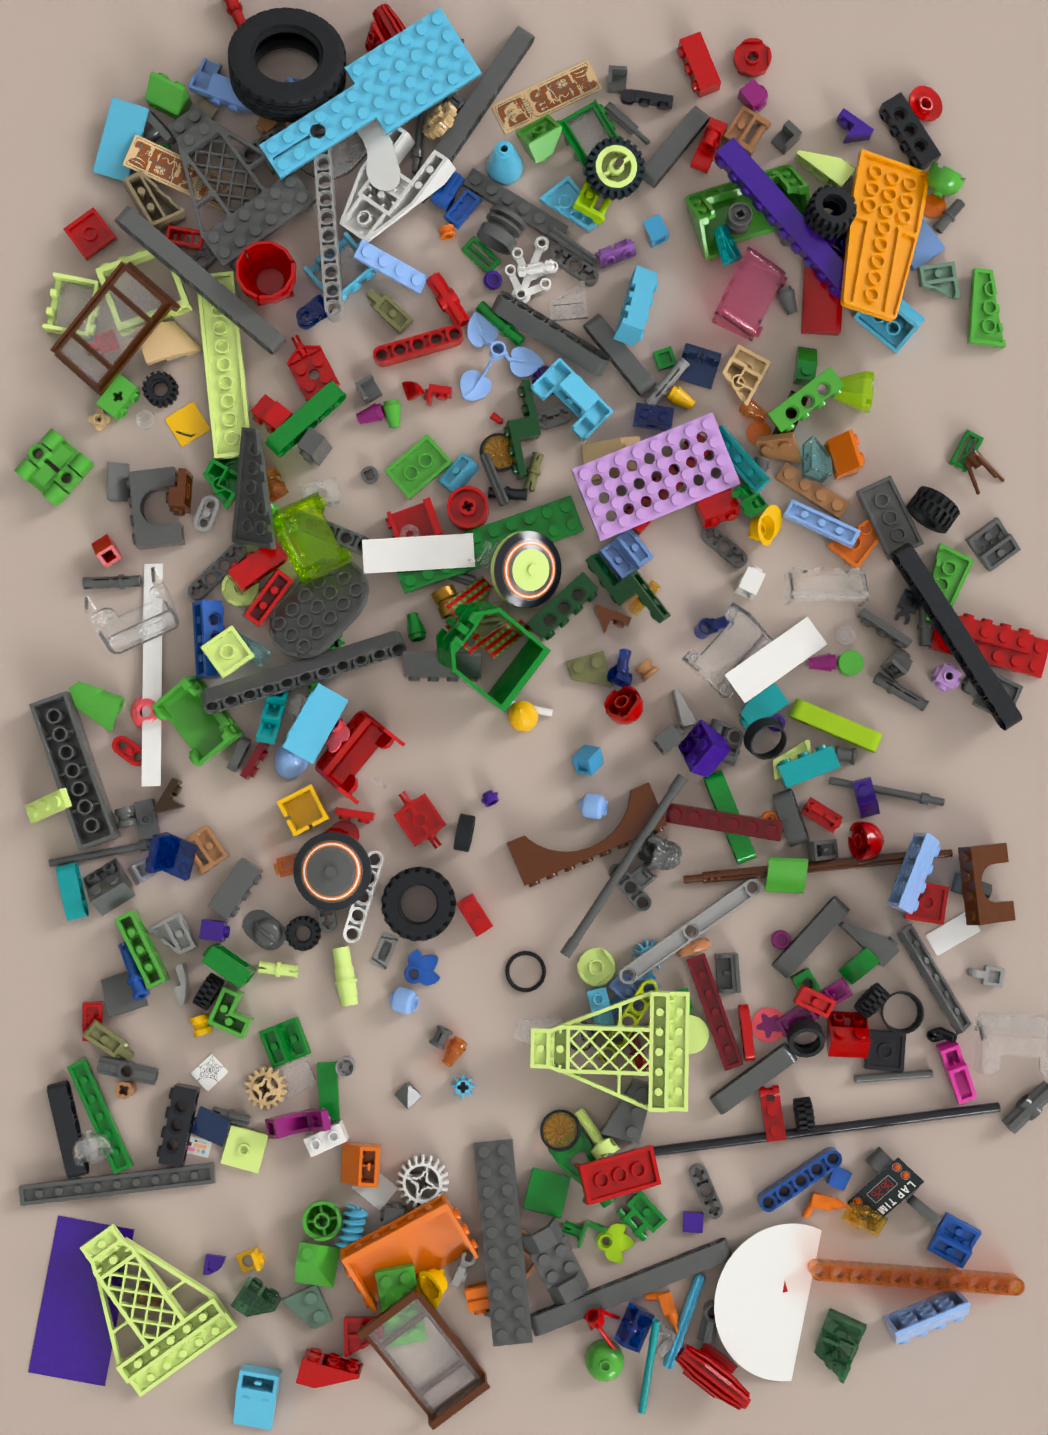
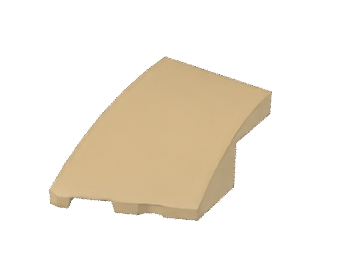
M174 321L161 322L141 346L147 365L165 359L170 361L184 355L188 357L203 351L202 347ZM143 326L134 328L136 335L143 328Z
M738 344L722 374L747 407L767 372L771 361Z

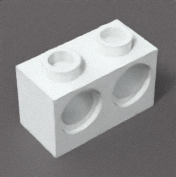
M748 566L743 572L734 593L752 600L756 596L766 574L762 573L763 570L759 567Z
M342 1120L331 1124V1130L315 1131L305 1136L303 1140L311 1157L347 1142L349 1136Z

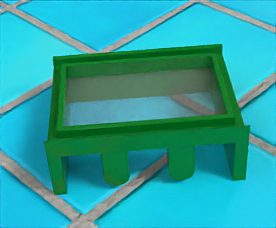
M596 99L566 118L557 120L562 126L566 145L571 146L574 151L575 160L580 161L583 166L584 176H586L585 162L593 147L605 138L615 137V139L621 137L616 134V128L612 120L607 119L603 105H599Z

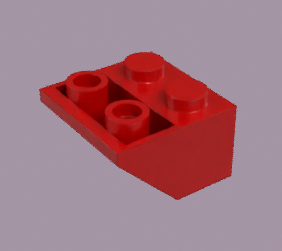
M832 1011L827 1019L826 1043L828 1056L867 1058L871 1044L868 1020L857 1012Z

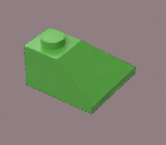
M547 114L516 131V135L528 156L535 163H540L553 155L562 132V126Z
M300 1242L296 1260L295 1282L334 1288L340 1247Z

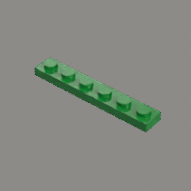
M87 1058L68 1066V1071L113 1173L116 1174L133 1166L132 1159Z

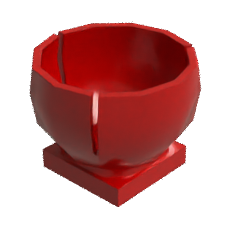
M256 241L244 248L245 252L242 250L236 261V282L244 295L256 301L258 307L266 304H276L283 299L294 296L296 262L286 248L273 241Z

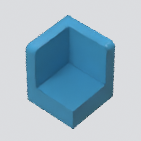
M660 214L643 222L649 236L648 243L651 248L668 240L669 232Z
M583 745L572 757L575 771L579 774L592 776L604 763L600 747Z

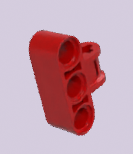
M710 117L691 161V168L706 174L708 173L728 127L727 123Z

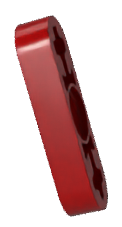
M748 1004L738 1005L743 1056L745 1061H754L755 1051L750 1010Z

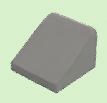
M148 858L131 865L127 869L136 885L156 875Z

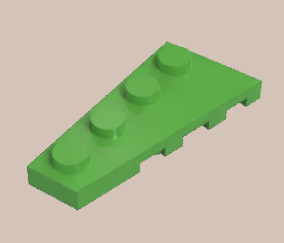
M974 268L972 270L967 344L1004 348L1006 343L1002 336L1003 326L999 319L1000 308L996 301L997 291L993 270Z
M939 543L932 577L953 608L974 559ZM925 614V620L931 622L927 614Z

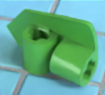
M80 681L69 687L75 707L109 732H113L117 713L121 712L125 698Z

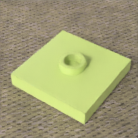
M233 625L200 647L223 679L255 657Z
M232 1124L221 1164L259 1173L268 1141L267 1133Z

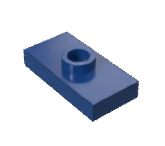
M466 188L443 217L459 230L482 202V199Z

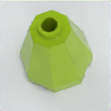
M864 371L840 377L844 386L840 388L842 392L834 397L833 400L860 412L870 413L874 385H872V381H875L874 371Z

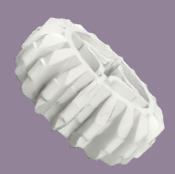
M422 1154L421 1160L415 1155L414 1163L411 1159H407L409 1166L402 1164L401 1168L404 1171H398L397 1174L402 1177L396 1180V1183L402 1184L397 1190H404L400 1197L408 1196L406 1203L409 1204L413 1200L414 1208L417 1206V1203H420L421 1206L442 1195V1192L448 1191V1188L444 1185L449 1184V1180L443 1179L448 1176V1172H441L444 1170L445 1165L438 1167L437 1165L440 1160L437 1159L434 1163L431 1162L433 1159L431 1155L428 1160H425V1154ZM425 1166L420 1174L409 1173L416 1167ZM430 1169L436 1173L439 1184L429 1177ZM424 1173H426V1183L422 1185V1188L420 1190V1180L424 1176ZM407 1179L415 1184L417 1188L416 1194L409 1189ZM425 1189H436L431 1195L421 1196Z

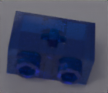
M636 403L633 427L667 431L672 427L674 408Z
M629 1302L614 1340L622 1347L640 1353L655 1315L646 1308Z

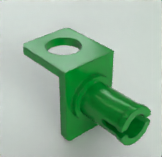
M588 1219L582 1226L566 1220L563 1225L564 1228H562L563 1233L578 1238L577 1248L579 1249L583 1244L588 1227L606 1233L608 1230L607 1226Z

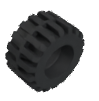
M825 185L824 188L821 186L813 193L804 212L806 217L805 223L809 224L808 228L814 231L813 234H819L820 238L823 239L825 237L832 239L833 237L839 238L840 235L843 236L857 214V204H854L855 198L850 196L851 193L849 191L846 192L844 191L845 188H838L837 185H832V187ZM824 208L831 209L837 216L828 214Z
M926 486L919 487L906 506L909 514L917 522L934 532L942 534L947 533L960 514V510L950 498L938 490Z

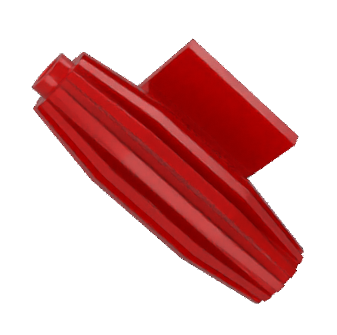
M381 4L372 12L375 22L371 23L365 42L367 52H370L406 29L403 22L388 4Z
M687 1343L680 1348L675 1356V1361L684 1369L682 1373L713 1398L716 1397L737 1410L748 1407L751 1402L749 1398L750 1393L733 1375V1372L738 1367L734 1362L708 1343H704L700 1350Z

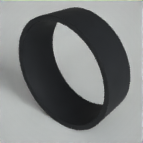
M769 717L754 721L744 734L745 748L755 757L762 760L772 759L779 755L787 741L785 731L780 722ZM767 727H776L781 730V739L774 749L766 753H754L752 742L759 731Z
M899 991L892 993L888 999L895 994L909 996L916 1004L917 1017L913 1024L907 1028H893L884 1019V1005H882L881 1017L884 1024L889 1030L897 1034H909L915 1031L921 1025L924 1018V1008L921 1001L910 992Z

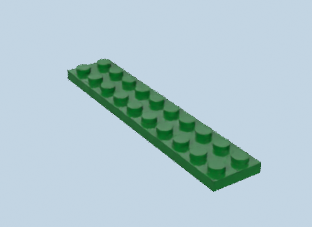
M571 495L461 533H473L475 567L397 572L404 594L490 565L498 545L503 539L515 532H538L545 535L552 542L584 532Z

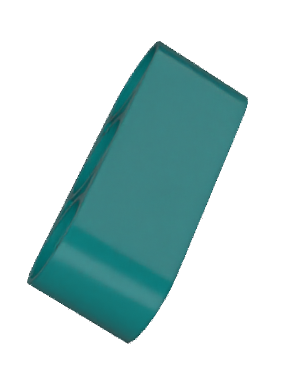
M77 862L57 866L56 875L67 920L71 921L87 917L89 910Z

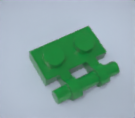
M743 483L733 489L732 497L740 498L742 501L740 503L742 511L750 518L755 517L768 507L760 493H755L747 483Z
M641 1190L636 1192L626 1202V1205L630 1208L628 1212L622 1207L616 1211L621 1217V1222L623 1224L626 1223L631 1228L632 1234L635 1237H639L642 1242L648 1238L644 1230L648 1228L654 1233L667 1221V1218ZM635 1214L642 1221L640 1225L632 1219Z

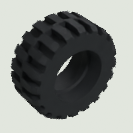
M428 867L408 868L393 876L386 885L381 898L382 914L386 924L390 926L394 933L400 935L399 937L409 939L410 941H426L438 936L451 923L455 914V893L450 882L441 873ZM412 886H425L436 896V911L430 919L424 922L411 921L402 912L401 898L404 892Z

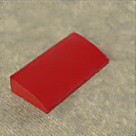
M805 265L801 334L839 336L842 323L841 298L833 297L824 282L821 283L816 278L815 272Z

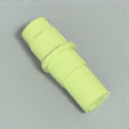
M346 946L332 949L336 978L334 984L337 985L341 1007L358 1004L356 986L358 980L355 979L350 948Z

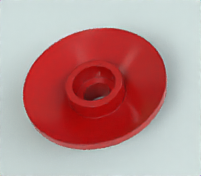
M918 86L909 95V105L920 120L932 122L939 118L943 105L936 91L927 86Z

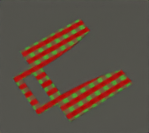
M481 576L444 605L456 617L455 620H457L459 616L454 611L459 604L482 601L492 586ZM522 619L516 621L528 632L530 631ZM508 624L492 632L484 639L474 630L470 636L475 640L476 644L470 647L465 642L463 647L470 655L480 647H483L495 659L522 638V636ZM445 625V627L448 630H450L451 627L449 625Z

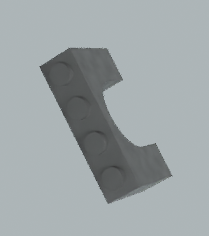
M175 467L129 472V478H126L127 487L131 492L128 502L133 512V515H130V522L134 526L135 534H132V541L140 550L185 545L184 526L181 523L154 525L149 523L144 515L145 502L152 494L159 491H167L169 487H177L175 485V474H178V470Z

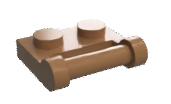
M743 105L724 134L723 139L728 142L734 137L746 152L752 156L754 147L765 130L769 129L771 122ZM756 122L759 124V127L748 144L743 142Z
M208 824L179 844L191 857L201 876L229 857V854ZM192 842H196L209 861L208 864L205 865L192 847Z

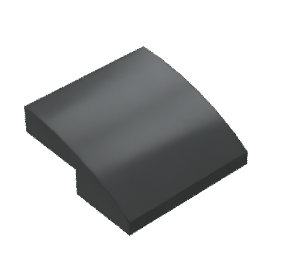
M994 518L965 539L974 554L989 572L1021 550L1012 534H1008L999 518Z
M127 972L101 980L110 1018L148 1006L147 998L133 1000L131 985L127 983L129 978Z

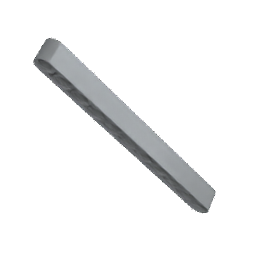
M316 124L311 127L314 138L320 139L325 135V130L317 132L321 128L325 129L322 125ZM332 148L314 158L324 309L327 318L331 322L336 323L343 319L344 308ZM322 164H327V167L320 168ZM323 182H329L327 186H321ZM324 200H330L328 204H322ZM331 218L330 222H323L324 219ZM327 236H333L329 241L324 240ZM328 254H334L333 258H326ZM330 272L336 273L333 277H328L327 275ZM330 291H337L335 295H329ZM334 308L339 309L335 314L330 313Z

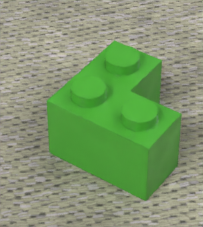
M228 985L224 986L207 1023L239 1038H245L254 1018L237 1011L244 992Z

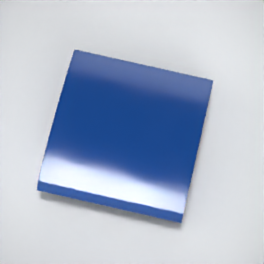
M945 1212L927 1249L963 1269L972 1255V1248L981 1236V1230Z

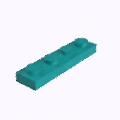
M720 425L718 428L736 472L755 493H759L771 479L724 425Z

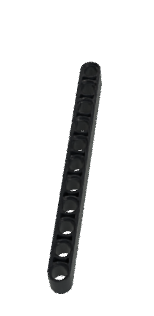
M906 543L891 552L890 556L893 563L999 727L1006 731L1022 720L1020 711L914 547L910 543Z

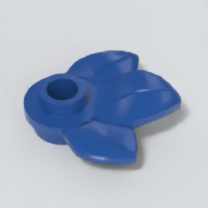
M418 949L413 951L408 957V967L404 971L406 981L411 984L420 982L426 986L438 982L440 977L433 971L437 965L438 957L435 955H425L422 957ZM412 970L417 971V977H412L410 972Z

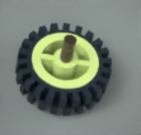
M615 137L605 138L602 142H598L589 153L585 162L587 183L590 182V188L592 190L595 189L597 191L595 194L598 196L601 194L604 199L610 198V200H615L618 198V200H621L624 197L630 196L641 184L644 178L645 166L643 164L645 160L641 158L642 152L637 151V146L635 144L632 146L630 140L624 141L623 137L615 139Z

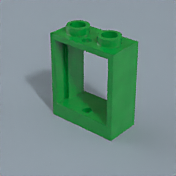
M220 943L211 947L208 946L202 954L204 957L202 963L238 988L246 986L257 971L256 968Z

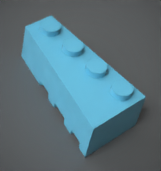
M640 266L635 267L616 326L614 340L631 346H635L638 340H642L644 328L649 317L648 311L654 300L652 295L659 283L656 280L657 272Z

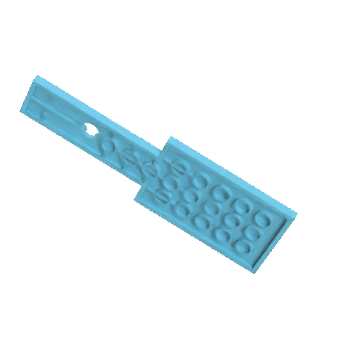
M441 7L346 66L345 71L353 82V86L261 143L259 147L281 180L374 120L378 121L386 135L390 134L481 76L482 72ZM316 124L322 125L325 128V135L320 139L314 138L310 133L311 127Z

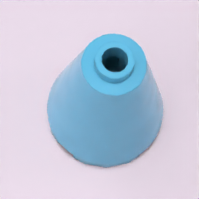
M503 140L498 142L486 162L488 176L493 181L503 185L515 183L520 178L523 171V160L509 141Z

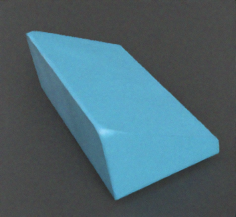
M462 453L439 478L438 482L452 493L459 487L465 486L479 470V466L474 460Z

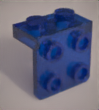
M169 832L153 835L150 841L149 854L146 858L145 872L152 874L164 871L184 881L189 880L197 851L196 844Z

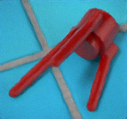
M602 1307L599 1309H589L584 1316L591 1331L596 1328L613 1350H616V1347L604 1332L602 1326L605 1320L604 1315L617 1320L620 1319V1316L605 1311Z

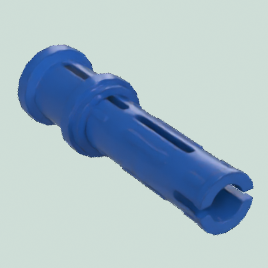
M123 942L124 946L120 943L118 947L129 976L127 983L131 985L133 991L132 998L133 1000L146 998L150 995V992L146 990L144 979L126 942Z

